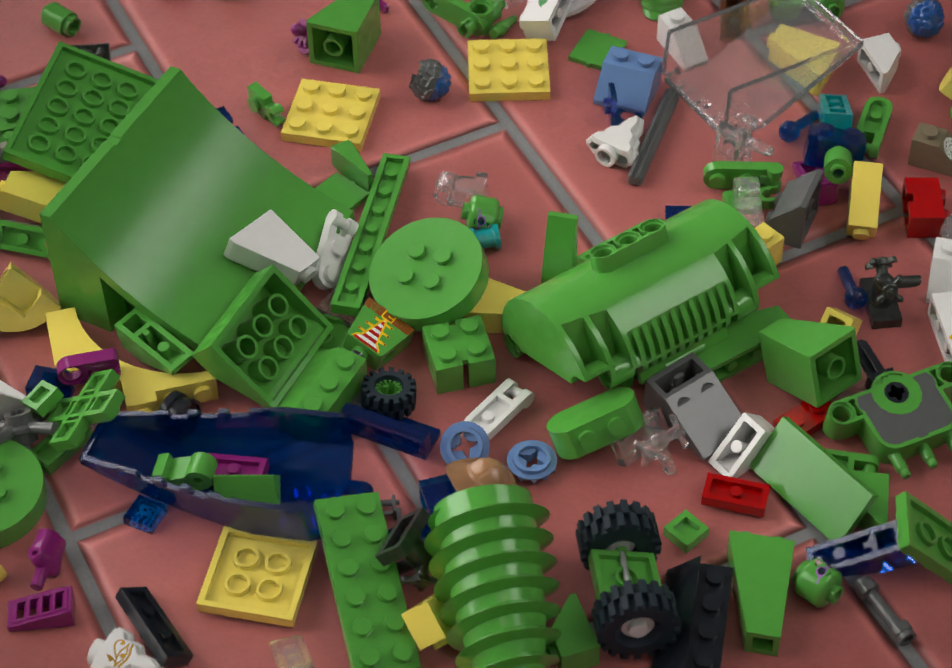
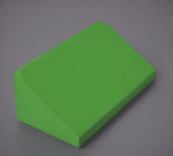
M213 475L217 507L280 508L281 476Z

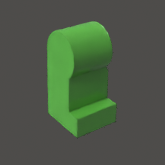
M196 452L192 456L173 458L170 453L159 454L151 477L167 496L197 492L212 486L213 475H215L218 461L214 456L205 452Z

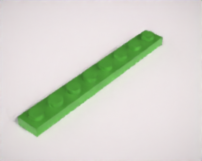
M383 153L358 224V230L354 235L330 304L331 313L357 316L365 303L370 288V266L377 250L386 240L410 168L409 156Z

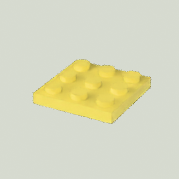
M547 38L468 40L469 102L550 100Z
M302 79L283 125L281 140L331 147L350 140L357 151L361 152L381 97L380 89Z
M224 525L196 603L197 611L293 628L319 549L318 541Z

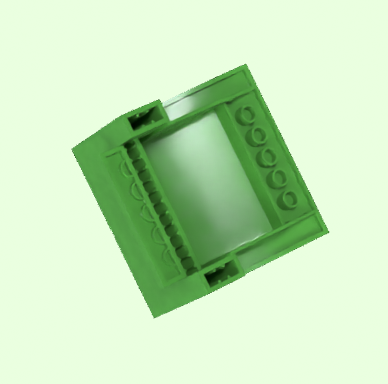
M170 66L112 131L107 140L96 149L39 215L61 310L75 307L79 320L112 332L115 328L114 324L134 308H137L170 334L196 350L253 274L257 273L248 267L227 259L223 255L232 236L271 209L317 253L328 213L336 209L343 214L345 219L351 218L354 220V211L313 188L275 161L227 120L192 84L181 69ZM337 228V234L340 233V228ZM301 281L295 287L300 291L306 283Z

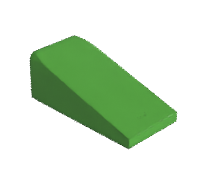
M347 140L331 146L332 165L350 181H356L358 186L370 192L373 184V174L353 143Z

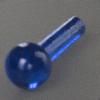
M812 110L796 121L787 120L783 122L778 130L780 138L785 142L796 141L800 136L801 130L819 119L818 112Z
M847 266L840 267L837 272L846 290L844 303L853 310L863 308L868 299L866 291L856 286Z

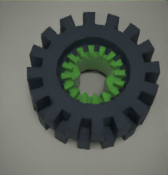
M381 367L378 373L375 370L370 371L369 375L363 377L361 383V406H363V411L365 413L369 412L371 418L378 415L379 421H383L384 417L388 418V422H394V417H397L398 420L404 419V415L408 417L411 415V410L414 411L416 381L412 379L410 373L404 375V370L402 369L394 372V367H389V371H385L384 367Z

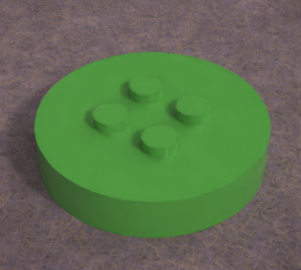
M448 218L421 219L398 229L379 247L369 270V286L375 301L387 309L389 314L414 328L415 331H422V326L447 321L451 325L454 323V320L466 316L482 298L489 279L488 259L475 234L462 223Z
M12 440L0 445L1 549L18 541L30 532L40 520L47 503V486L38 459L25 446Z

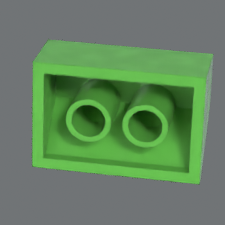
M343 347L316 352L276 409L268 414L267 420L320 446L361 390L363 377L367 375V359Z

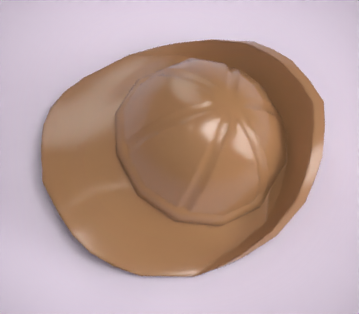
M493 458L460 459L446 466V474L457 492L491 484L517 486L513 473L504 464Z

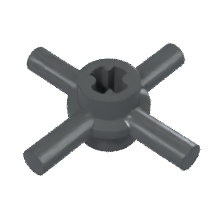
M29 407L12 409L3 415L4 420L0 419V445L9 440L18 442L23 446L31 444L38 440L37 434L54 435L59 424L57 422H43L50 413H47L42 418L32 413Z

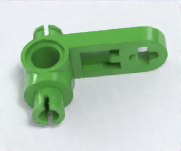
M422 0L428 11L456 25L458 32L462 36L465 35V38H469L472 34L477 36L489 34V31L493 28V23L501 17L502 9L506 7L505 0H472L469 3L463 0Z

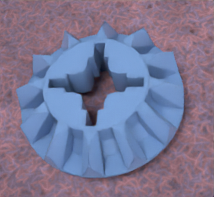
M469 421L457 422L444 432L440 442V451L447 464L468 458L463 451H453L457 446L462 445L461 439L463 438L461 434L464 435L468 442H478V444L470 448V458H487L490 453V439L485 430L476 423Z
M537 440L520 442L513 446L507 455V466L513 475L519 477L521 482L525 479L531 480L533 484L538 479L546 481L549 474L555 473L557 465L556 453L552 447L544 442ZM537 456V464L527 467V462H531Z

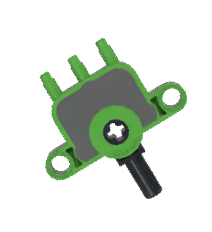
M862 339L858 340L860 365L867 375L864 385L867 390L837 400L829 406L823 422L825 435L832 440H844L858 434L870 455L878 457L880 463L892 464L902 479H908L911 476L905 459L920 455L930 469L936 468L938 462L932 449L946 443L952 452V403L950 402L952 399V362H942L907 375L904 372L894 371L892 367L884 369L868 342Z

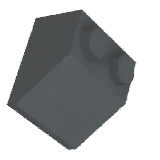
M817 169L793 179L787 183L783 192L777 193L774 202L775 209L774 211L769 210L765 223L785 237V245L798 249L801 248L818 212L823 170Z

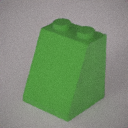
M335 0L310 17L306 22L310 63L360 73L381 35L379 0Z
M780 318L759 332L767 382L816 408H819L862 379L856 331L851 326Z

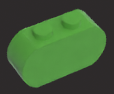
M616 387L555 414L550 418L546 427L558 456L563 459H577L637 432L644 424V417L633 390L628 387Z

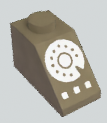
M920 122L911 142L908 164L952 177V135L946 129Z

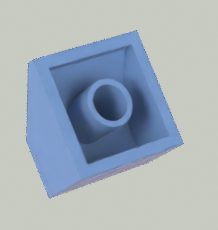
M611 46L602 64L593 104L645 116L661 84L663 58Z

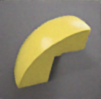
M10 262L0 277V331L20 332L30 330L45 323V313L58 311L61 305L41 284Z

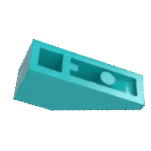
M819 94L820 139L822 146H827V149L835 146L850 147L853 113L847 96Z

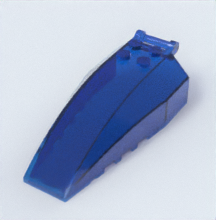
M290 407L249 408L248 412L231 413L229 409H219L218 413L202 414L198 409L188 410L187 414H170L168 410H155L154 412L119 411L113 420L97 424L79 457L82 465L98 474L187 513L250 534L302 541L321 539L314 510L316 499L371 493L374 491V488L367 482L351 480L354 441L344 413ZM196 452L268 458L270 468L267 475L281 476L280 504L241 500L234 497L224 498L220 493L214 491V486L197 491L193 490L189 484L182 483L179 486L166 482L164 477L155 475L152 478L151 476L158 455L170 453L173 458L192 456Z

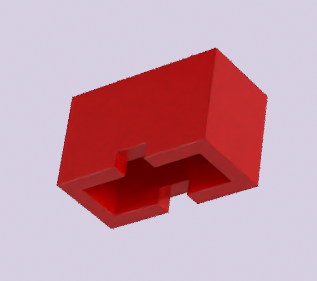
M904 177L901 202L903 213H909V218H905L904 221L907 238L942 237L943 227L948 226L949 211L944 209L946 193L945 189L940 188L939 177Z

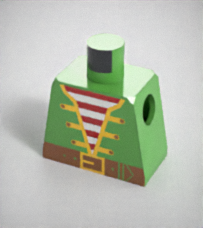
M369 297L349 328L343 347L366 358L367 365L373 370H379V368L386 365L410 345L415 329L389 314L387 309Z

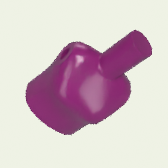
M48 528L38 530L34 543L27 551L30 561L36 568L30 587L36 591L43 590L47 577L52 578L60 573L62 557L66 547V541L57 532Z

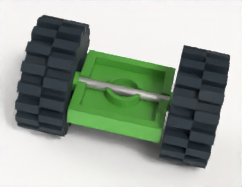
M613 500L606 502V507L601 508L600 505L593 507L594 513L587 511L583 514L584 520H579L577 523L578 529H575L581 563H583L587 571L590 570L596 597L593 603L594 608H592V618L597 641L600 644V648L604 652L608 650L609 655L613 657L618 653L620 654V659H628L629 655H634V659H641V654L645 653L650 657L656 655V649L661 651L667 649V642L673 644L677 640L676 635H680L681 622L674 594L672 591H669L668 586L665 584L661 586L656 565V554H660L662 550L654 513L650 512V508L646 505L641 507L640 502L633 501L629 505L627 500H620L619 504L614 505Z

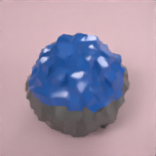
M913 0L903 14L907 30L914 37H933L944 26L945 16L943 7L938 0Z
M432 59L421 60L419 62L421 65L418 69L419 73L417 75L412 74L409 88L412 89V92L418 99L435 101L449 92L450 85L452 84L450 82L451 75L448 73L447 68L439 61Z

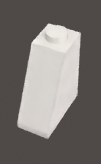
M271 209L232 236L223 254L227 259L256 272L273 264L294 286L301 281L307 283L314 277L317 272L315 267L320 259Z

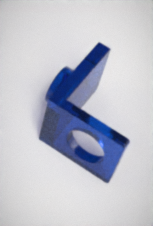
M608 83V98H603L604 114H608L610 126H619L625 121L620 115L626 111L625 109L617 108L614 83ZM635 112V115L643 119L642 113Z

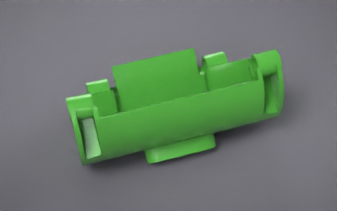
M706 199L666 220L648 219L594 246L589 251L590 259L509 300L502 314L504 342L514 358L527 354L571 384L580 379L587 382L598 376L601 383L611 390L635 376V369L639 383L644 384L645 380L693 352L697 355L729 337L727 326L731 321L736 322L759 308L757 290L780 278V275L766 244L750 222L727 203L716 199Z

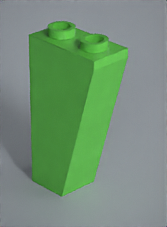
M779 306L756 310L736 322L731 321L727 326L729 337L696 356L722 382L762 361L763 354L759 332L780 318H791Z
M730 530L727 560L729 567L733 568L732 587L744 651L778 657L795 541L782 537L752 534L747 531L738 532Z

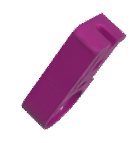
M116 348L69 355L57 362L58 379L65 385L87 383L93 372L113 369L119 376L121 375ZM68 368H78V369H79L78 371H76V372H74V373H66V372H64V370H66V369H68Z

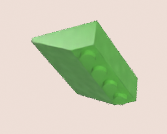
M272 264L253 274L191 356L214 378L266 409L273 411L333 330L334 326Z

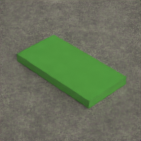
M789 417L781 418L749 466L836 546H843L878 497L873 490Z

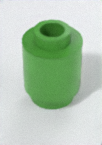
M52 2L42 10L43 25L62 36L72 37L79 31L81 26L80 18H78L75 12L61 4Z
M832 147L826 152L824 157V175L829 182L834 184L847 182L853 173L852 154L845 147Z

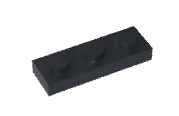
M120 587L115 596L116 600L161 667L188 665L194 655L147 587Z

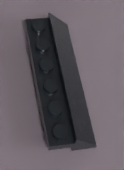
M701 556L667 570L665 585L674 594L681 622L680 635H676L677 640L673 644L667 642V649L664 651L660 649L655 650L656 655L653 656L652 668H721L733 575L732 567L701 563Z

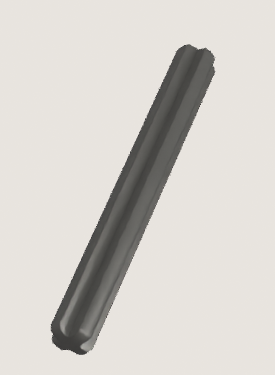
M668 88L665 91L638 151L639 154L629 171V184L639 186L643 183L678 103L680 93L677 89Z

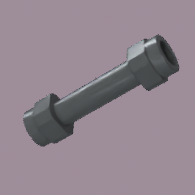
M868 575L857 579L853 584L857 596L862 602L868 601L890 628L889 635L894 642L898 643L900 647L910 644L916 637V633L913 631L910 623L907 620L901 621L878 593L879 585L874 579H871Z

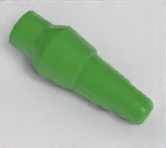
M513 15L494 24L493 28L489 31L490 37L496 39L499 36H504L509 28L517 22V16Z

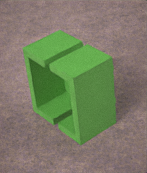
M481 315L454 320V325H449L447 321L422 326L423 352L437 394L464 389L463 364L467 363L468 384L470 388L496 382V358Z

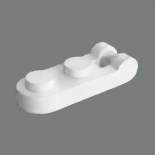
M336 209L331 210L326 217L316 253L320 259L315 267L317 272L312 281L321 290L337 287L352 237L357 232L359 226L358 222L353 219H345L343 214ZM337 228H340L339 234L336 233Z
M508 378L477 406L464 421L473 422L481 426L491 440L523 408L526 409L532 404L535 394L526 388L522 390L518 387L517 382Z

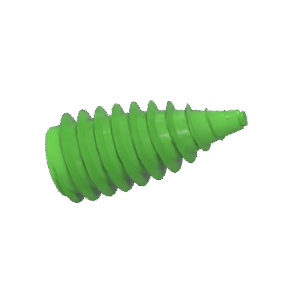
M491 484L455 492L436 504L434 512L428 520V527L431 531L426 536L424 547L427 553L433 557L428 566L429 572L438 580L434 586V595L438 600L445 603L440 610L439 617L443 623L452 627L446 636L447 643L454 649L461 651L455 659L457 668H551L560 660L559 657L546 653V646L555 642L561 636L559 630L546 627V621L551 620L561 611L559 605L545 601L546 597L553 594L559 588L557 580L543 576L544 573L550 571L557 563L554 555L541 552L554 539L550 531L539 528L547 522L550 512L544 506L533 504L531 492L523 487L510 484Z

